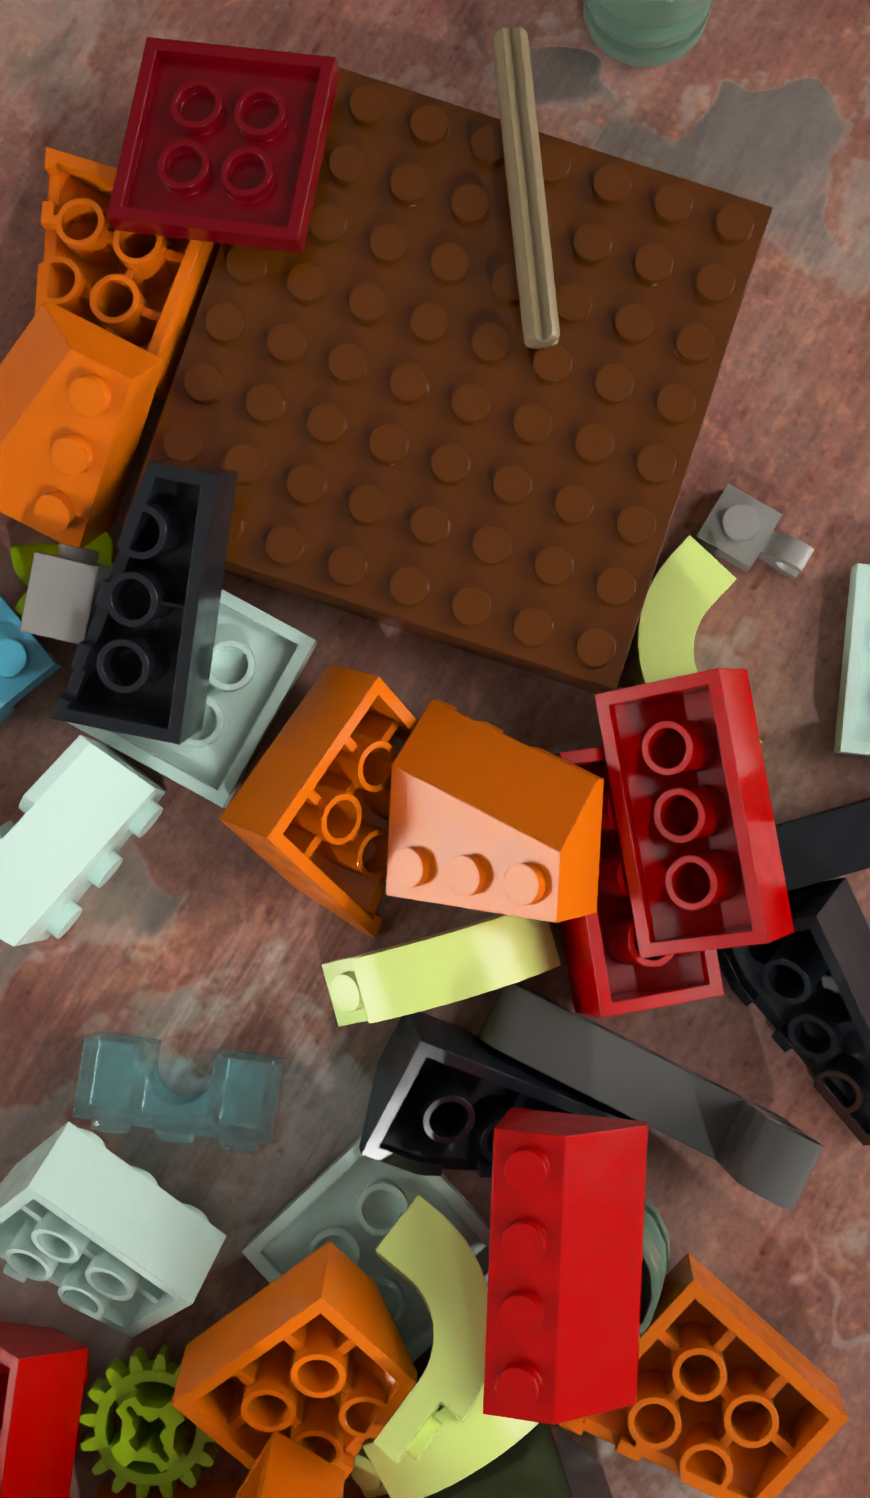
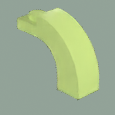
M690 535L671 554L651 580L630 645L631 671L635 686L698 672L694 660V641L697 628L708 609L737 579Z
M495 914L413 941L337 959L322 964L338 1027L365 1021L371 1024L464 1000L539 975L560 966L561 963L549 921Z
M419 1194L375 1249L379 1260L406 1281L420 1295L427 1306L433 1322V1347L428 1365L415 1387L373 1442L374 1445L397 1464L406 1452L417 1461L443 1425L433 1416L441 1405L463 1423L472 1410L484 1382L488 1287L483 1271L474 1252L462 1234L441 1212Z
M483 1382L478 1398L463 1423L444 1406L441 1405L433 1416L443 1425L417 1461L406 1452L397 1464L373 1444L376 1438H369L355 1457L354 1469L350 1475L360 1486L366 1498L389 1494L390 1498H425L455 1484L484 1467L521 1440L539 1422L483 1414Z

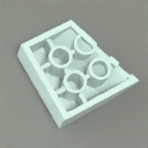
M79 735L23 795L18 807L25 813L16 824L10 820L0 826V939L12 946H19L47 940L51 934L57 939L62 937L82 913L83 909L76 903L92 884L97 888L102 887L119 868L123 858L117 852L132 834L138 838L142 837L159 818L163 807L157 802L165 794L166 790L109 745Z
M67 1122L19 1161L0 1183V1258L7 1261L3 1273L22 1283H25L26 1279L30 1278L36 1281H48L58 1286L57 1292L62 1303L132 1338L193 1304L226 1238L224 1233L209 1223L207 1216L201 1210L192 1205L179 1202L160 1188L150 1173L141 1168L128 1165L106 1149L104 1142L96 1134L86 1129L77 1128L70 1122Z

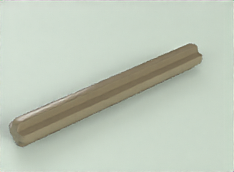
M520 26L502 27L495 31L493 35L492 48L524 344L528 348H548L558 343L560 326L528 33Z

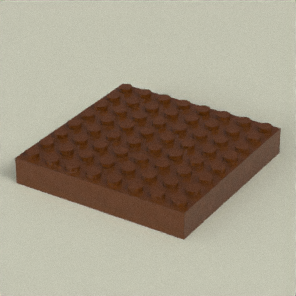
M339 67L340 76L304 252L302 254L221 243L122 528L125 525L148 462L175 459L238 471L224 572L593 694L616 690L773 207L538 132L560 336L558 343L552 347L528 348L524 344L500 119Z

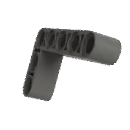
M517 983L502 988L478 1037L502 1053L637 1121L649 1122V1127L715 1159L736 1182L746 1189L789 1211H794L824 1148L822 1144L792 1122L773 1111Z

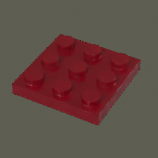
M147 37L107 212V219L113 229L303 254L340 76L336 57Z

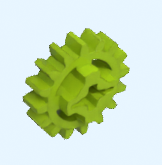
M162 1345L155 1360L148 1359L147 1353L142 1346L135 1348L130 1356L129 1368L120 1359L115 1358L105 1371L108 1380L97 1378L87 1394L95 1403L86 1405L80 1415L79 1422L94 1428L85 1435L80 1444L82 1451H99L100 1456L91 1471L96 1476L111 1469L116 1474L111 1491L116 1494L125 1487L127 1482L136 1484L137 1498H146L151 1486H159L164 1498H172L177 1487L178 1478L188 1487L193 1488L197 1485L201 1474L199 1464L212 1467L219 1449L212 1443L215 1441L196 1426L195 1439L191 1444L188 1441L190 1432L184 1425L186 1416L171 1405L182 1360L179 1364L170 1362L171 1352L169 1345ZM115 1400L119 1404L116 1412L122 1419L121 1430L116 1434L112 1424V1411ZM159 1417L165 1423V1425L163 1427L160 1423L157 1422L148 1427L143 1422V1418L148 1422H151Z

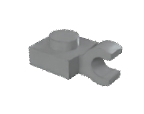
M729 483L695 538L703 548L746 573L750 570L755 560L759 558L792 579H795L797 574L803 570L815 550L795 537L773 531L783 514Z

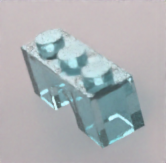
M100 1030L85 1037L72 1117L91 1120V1129L104 1133L124 1134L130 1131V1125L155 1129V1138L175 1143L193 1142L194 1135L220 1138L219 1147L237 1152H255L258 1149V1144L269 1145L274 1137L286 1057L224 1048L215 1056L212 1079L208 1089L198 1094L185 1095L169 1088L160 1076L158 1058L161 1039Z

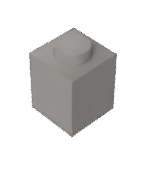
M60 543L58 555L35 552L19 631L75 644L84 641L97 609V605H94L101 584L103 580L108 579L112 567L97 564L98 551Z

